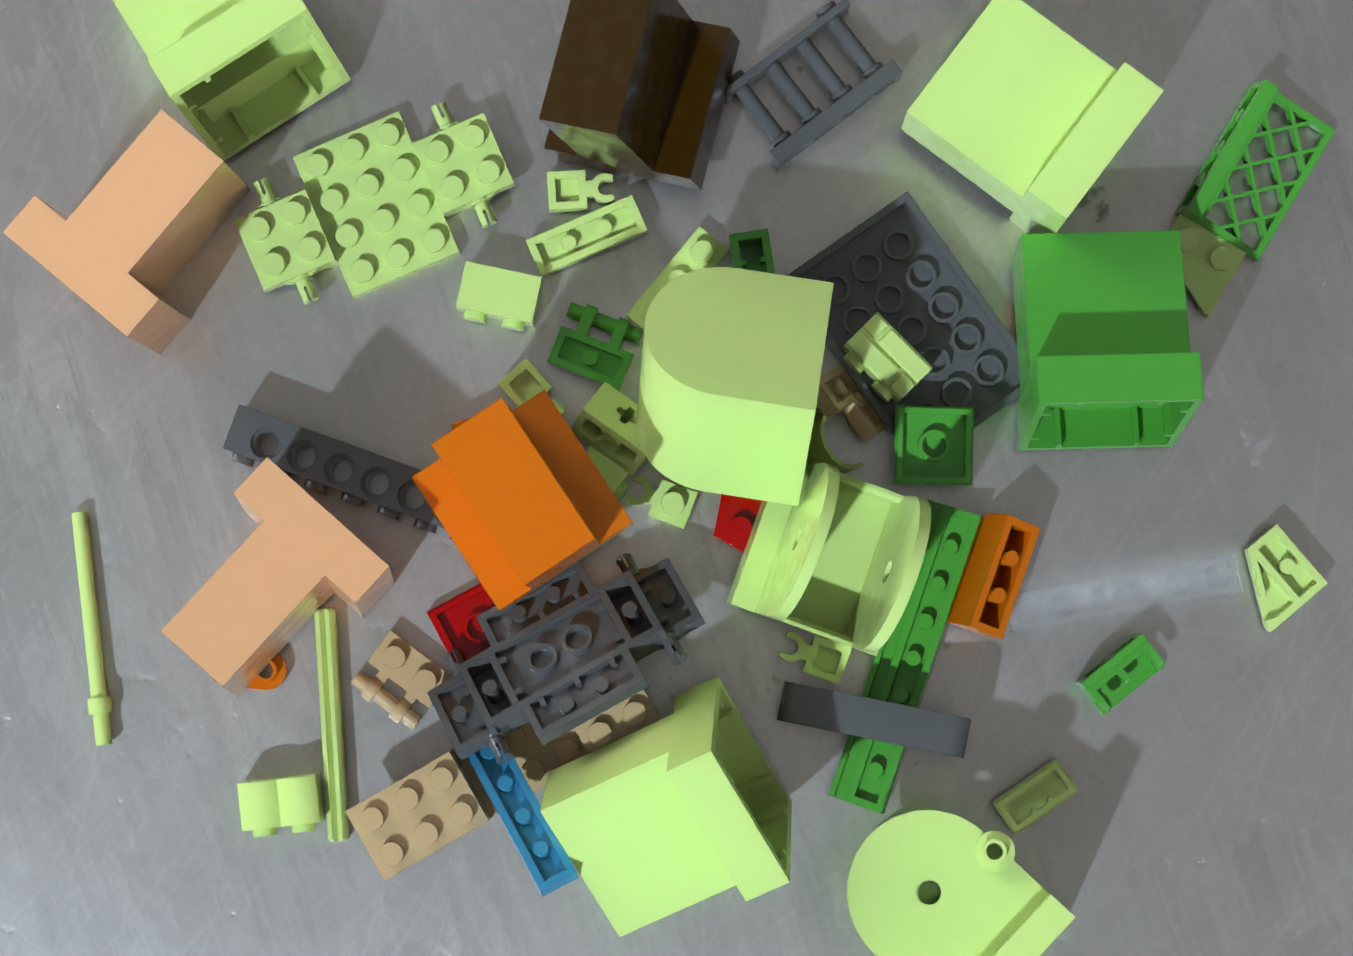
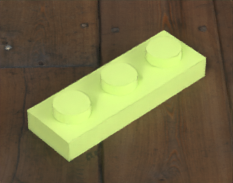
M630 195L526 240V243L541 277H544L645 234L648 230L633 195Z
M699 226L627 313L626 317L640 329L644 330L647 310L656 294L664 286L686 273L717 267L729 253V249Z

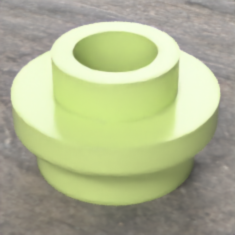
M989 831L977 839L974 846V857L978 865L984 870L1001 872L1012 864L1015 857V847L1010 837L999 831ZM996 843L1001 846L1003 853L999 859L993 860L987 856L986 849L990 844Z

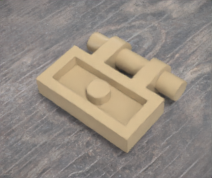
M390 630L367 661L378 669L379 672L371 679L359 671L351 681V684L362 691L361 696L368 702L374 700L390 713L389 718L397 724L401 721L414 730L422 717L411 710V707L418 700L426 707L431 708L433 704L427 692L444 683L451 674L393 630ZM389 679L407 691L401 700H398L383 688Z

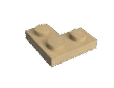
M842 365L820 377L816 409L823 413L827 419L843 411L851 431L860 436L864 442L886 428Z

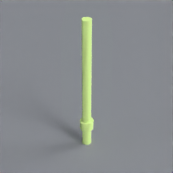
M87 512L71 513L91 694V699H87L88 713L93 715L96 746L112 744L109 713L113 711L111 697H107L88 515Z

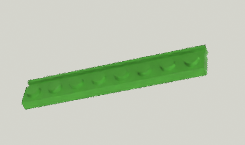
M929 499L928 501L931 505V527L925 556L916 584L896 628L887 642L879 649L877 656L874 657L861 696L920 708L983 517L943 505ZM848 735L828 795L884 814L906 746Z

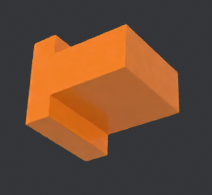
M545 389L513 411L509 409L502 398L433 442L431 445L440 459L411 477L499 611L505 610L633 525L632 520Z

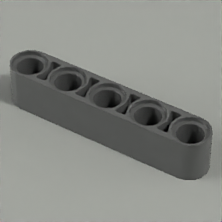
M784 681L777 720L960 758H964L971 724V719L786 681Z

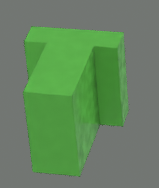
M1180 230L1021 234L1011 263L1020 381V397L1015 406L1018 451L1173 447L1204 400L1200 352H1191Z

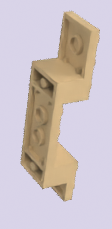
M643 689L544 746L538 739L530 722L509 733L504 740L533 793L545 787L549 771L661 720ZM455 749L345 811L384 881L488 822L493 816L498 814L468 758L461 760Z

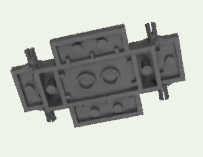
M623 554L629 567H626L623 559L619 556L616 564L621 569L622 574L597 588L594 587L579 560L505 610L499 611L494 606L476 616L491 647L466 661L459 649H453L451 651L457 663L450 652H447L445 659L453 674L444 683L427 692L460 759L463 760L475 752L490 746L498 764L506 763L500 749L508 761L511 760L513 755L504 738L509 733L529 722L544 746L649 687L636 662L658 650L665 648L673 665H681L675 651L678 652L682 661L686 662L688 654L683 649L679 640L684 635L706 623L669 558L662 560L652 567L638 569L631 554Z

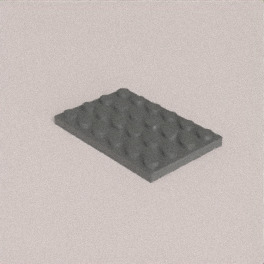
M908 191L787 275L834 283L825 344L885 425V429L893 440L895 405L974 407L975 428L1020 396L1016 341ZM877 312L933 367L898 403L892 398L888 402L884 401L871 387L875 381L865 371L861 374L856 373L843 359L847 354L842 349L843 346Z

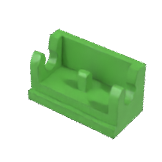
M1135 633L1078 679L1076 684L1104 716L1141 684L1164 667L1165 662L1147 641L1143 633Z

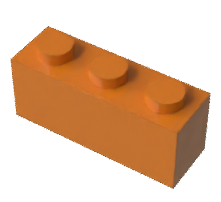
M985 513L948 623L981 636L1003 639L1041 528L1008 514Z

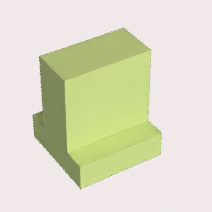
M112 0L149 58L147 60L170 98L210 149L223 161L351 80L302 0Z
M991 0L907 110L901 130L1011 210L1013 213L1009 220L1026 233H1057L1164 90L1126 62L1117 71L1024 1Z
M718 676L676 695L674 714L548 772L540 812L619 937L734 886H737L747 902L790 883L792 800Z

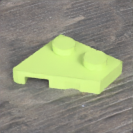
M1273 524L1244 549L1263 625L1268 632L1276 629L1328 584L1278 524Z

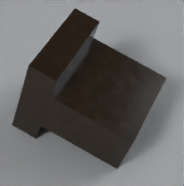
M570 0L539 120L549 128L544 149L560 161L701 190L740 40L729 27L693 21L677 0Z

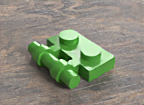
M571 302L566 316L580 322L576 331L561 325L547 362L597 383L603 384L607 382L620 391L634 356L633 353L622 350L620 347L624 339L639 344L644 330L630 325L631 321L619 317L617 320L598 312V308L587 304L584 307ZM591 327L612 334L609 343L607 344L589 337L588 334Z

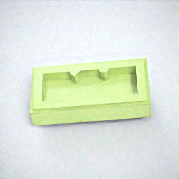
M1053 758L991 803L1013 835L1016 836L1073 796L1079 789L1057 758Z

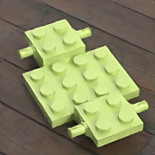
M446 102L439 103L444 118H442L435 104L430 109L435 116L439 129L432 135L413 143L398 111L293 156L306 187L302 191L288 197L276 198L268 178L260 179L266 194L259 181L254 182L253 186L261 201V205L253 212L234 219V222L263 290L269 292L283 285L296 284L304 305L310 304L312 302L306 288L313 301L319 299L310 278L339 265L352 297L356 299L461 254L446 218L469 208H474L482 228L489 227L484 212H486L491 225L497 223V219L488 201L497 193L515 186L484 113L465 121L454 122Z

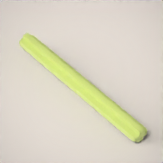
M326 608L316 610L314 618L327 834L329 841L341 842L349 839L350 826L349 817L345 812L348 810L337 613L335 609Z

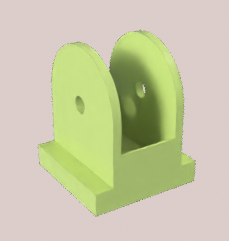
M828 463L806 464L798 506L768 501L761 502L726 603L861 652L877 656L879 649L887 642L896 628L916 584L929 539L931 505L928 500L920 497L903 496L841 473L838 467Z
M938 810L912 811L893 817L881 824L861 844L852 861L848 875L847 901L851 919L861 939L876 956H1040L1076 917L1014 860L1007 869L1001 872H989L981 868L974 857V846L977 839L984 832L970 821L958 815ZM993 843L987 847L986 853L990 859L997 860L1002 856L1003 850L996 843ZM926 881L936 882L941 889L939 900L931 905L923 903L918 896L920 885Z

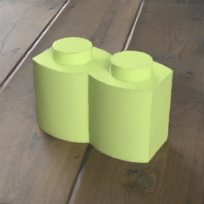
M320 773L255 780L237 784L242 831L253 830V837L276 835V827L291 826L292 833L316 830L315 823L325 820Z

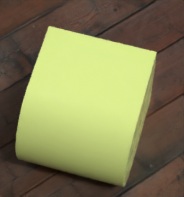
M711 267L681 275L669 282L656 294L645 317L636 433L644 455L660 473L682 486L699 491L794 506L799 505L817 406L834 283L741 268Z

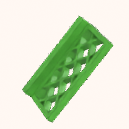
M1267 79L1250 85L1174 213L1177 216L1182 214L1246 252L1245 256L1254 262L1260 259L1336 131L1277 92L1279 87ZM1274 103L1285 110L1288 126L1271 129L1268 112ZM1295 117L1301 120L1302 122L1296 123ZM1260 125H1262L1263 131L1256 133ZM1308 125L1321 135L1313 148L1302 150L1297 128ZM1289 130L1294 152L1277 156L1272 134ZM1264 136L1269 158L1252 162L1248 145L1253 138ZM1309 153L1306 160H1304L1303 154ZM1295 156L1298 173L1294 180L1283 183L1278 160ZM1242 157L1243 164L1237 165ZM1270 162L1275 185L1258 189L1253 166ZM1244 168L1249 191L1232 195L1229 177L1233 171ZM1290 185L1289 189L1285 194L1284 187ZM1276 189L1279 205L1274 213L1263 215L1259 193ZM1223 190L1224 197L1218 198L1219 194ZM1250 195L1255 217L1238 221L1233 199ZM1225 201L1230 223L1218 226L1207 219L1206 216L1214 203ZM1271 218L1266 226L1265 219ZM1252 222L1257 223L1260 237L1254 248L1242 241L1240 225ZM1231 228L1232 234L1224 229Z

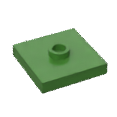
M895 405L893 484L972 486L974 407Z

